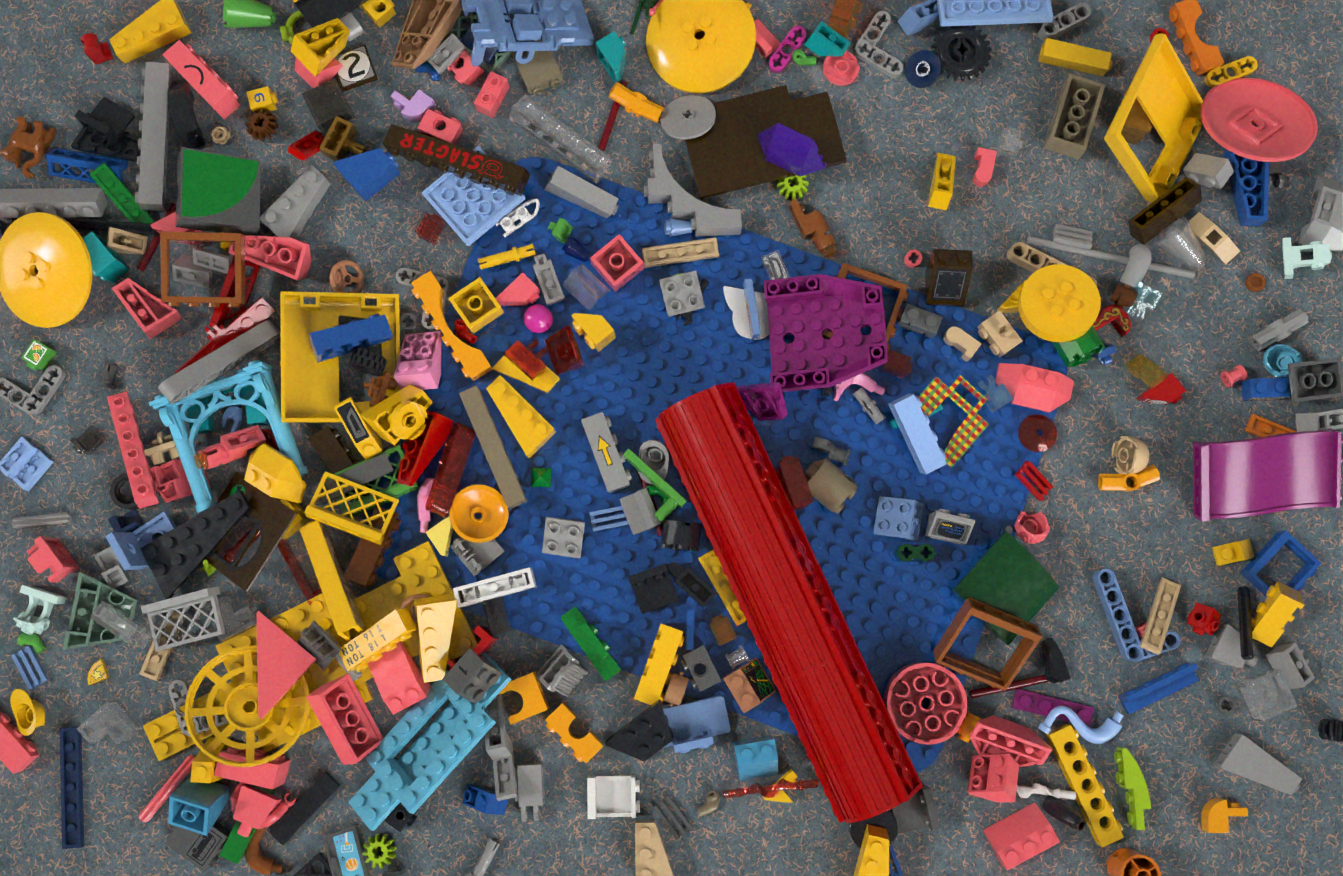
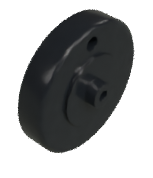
M890 810L866 820L849 823L851 838L860 849L867 824L887 829L889 847L894 843L898 833L897 821Z

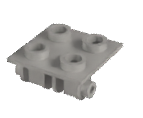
M696 271L659 279L668 317L705 308Z
M546 516L542 553L581 558L585 522Z
M457 538L453 542L454 544L450 546L474 576L504 552L495 539L485 543H473L463 538Z

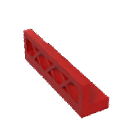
M235 255L233 256L219 297H234ZM245 261V265L253 267L254 271L251 276L245 278L247 286L245 304H240V310L232 313L228 303H220V307H215L210 323L214 321L218 326L221 324L224 326L226 320L230 318L234 320V316H239L245 311L260 265Z

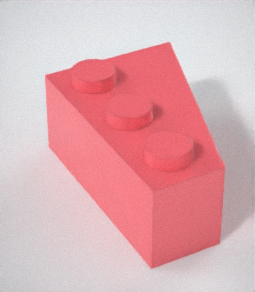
M129 278L112 288L149 339L157 336L182 319V316L176 309L161 302V299L155 297Z

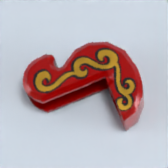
M1109 305L1099 311L1092 325L1096 331L1111 322L1122 338L1130 331L1131 321L1128 314L1121 307Z

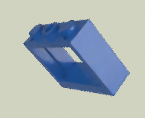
M1286 530L1278 531L1240 572L1266 598L1268 597L1266 593L1269 587L1256 574L1283 545L1304 563L1303 567L1286 584L1287 586L1297 591L1301 590L1305 586L1304 582L1308 577L1316 574L1315 572L1321 564Z

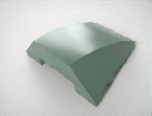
M79 572L75 589L76 594L62 650L130 639L138 600Z

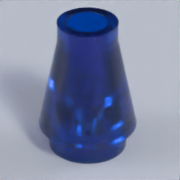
M571 237L562 248L565 252L564 254L583 263L591 255L576 239Z

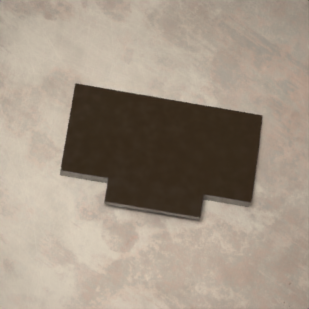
M787 85L714 103L718 119L715 120L711 129L699 137L685 140L700 199L795 176V174L766 161L759 142V132H764L765 129L769 130L771 126L777 123L813 139L819 149L818 154L823 156L822 161L827 164L826 168L847 163L828 92L791 100Z

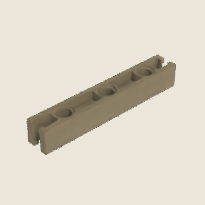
M476 385L460 392L461 400L507 507L512 509L524 502H528L480 389Z

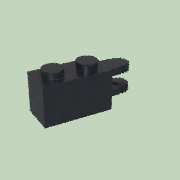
M671 562L668 565V571L676 578L674 582L702 608H705L717 594L689 567L684 569L676 562Z

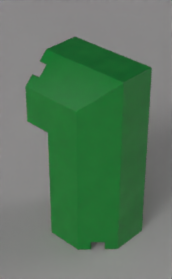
M1093 326L1083 336L1075 340L1052 342L1067 368H1070V366L1076 367L1092 359L1094 352L1098 355L1105 348Z

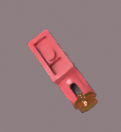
M258 425L222 435L220 443L198 451L197 454H194V460L198 469H211L222 466L231 461L246 457L247 449L265 444L266 438Z

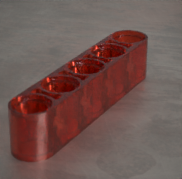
M456 422L451 428L425 505L426 510L442 517H446L450 512L476 434L474 429L459 422Z

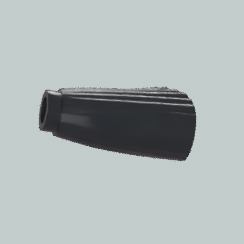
M1053 638L1043 640L1045 679L1053 684L1069 680L1071 677L1057 643Z
M1048 795L1043 801L1044 811L1055 819L1078 831L1085 828L1086 821L1063 800Z

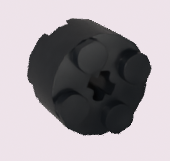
M665 520L663 522L661 548L699 552L702 524Z

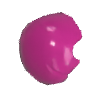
M541 304L528 307L524 313V324L534 333H543L552 325V313Z

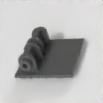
M314 620L308 628L301 632L302 636L297 643L316 658L315 662L324 671L341 651V648Z

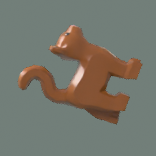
M17 116L18 127L11 134L9 144L0 150V154L7 161L14 163L17 168H20L22 151L34 154V159L25 162L22 166L23 175L26 178H34L35 174L30 172L29 169L40 164L43 155L46 154L48 147L54 141L57 131L52 127L45 130L42 122L34 121L35 130L33 133H30L31 124L26 122V118Z

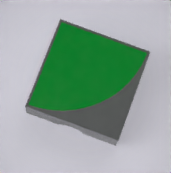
M181 147L177 161L178 198L176 201L175 227L256 236L260 229L261 160Z

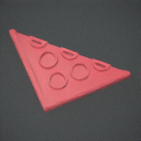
M258 611L256 613L258 716L262 720L312 666L316 658Z

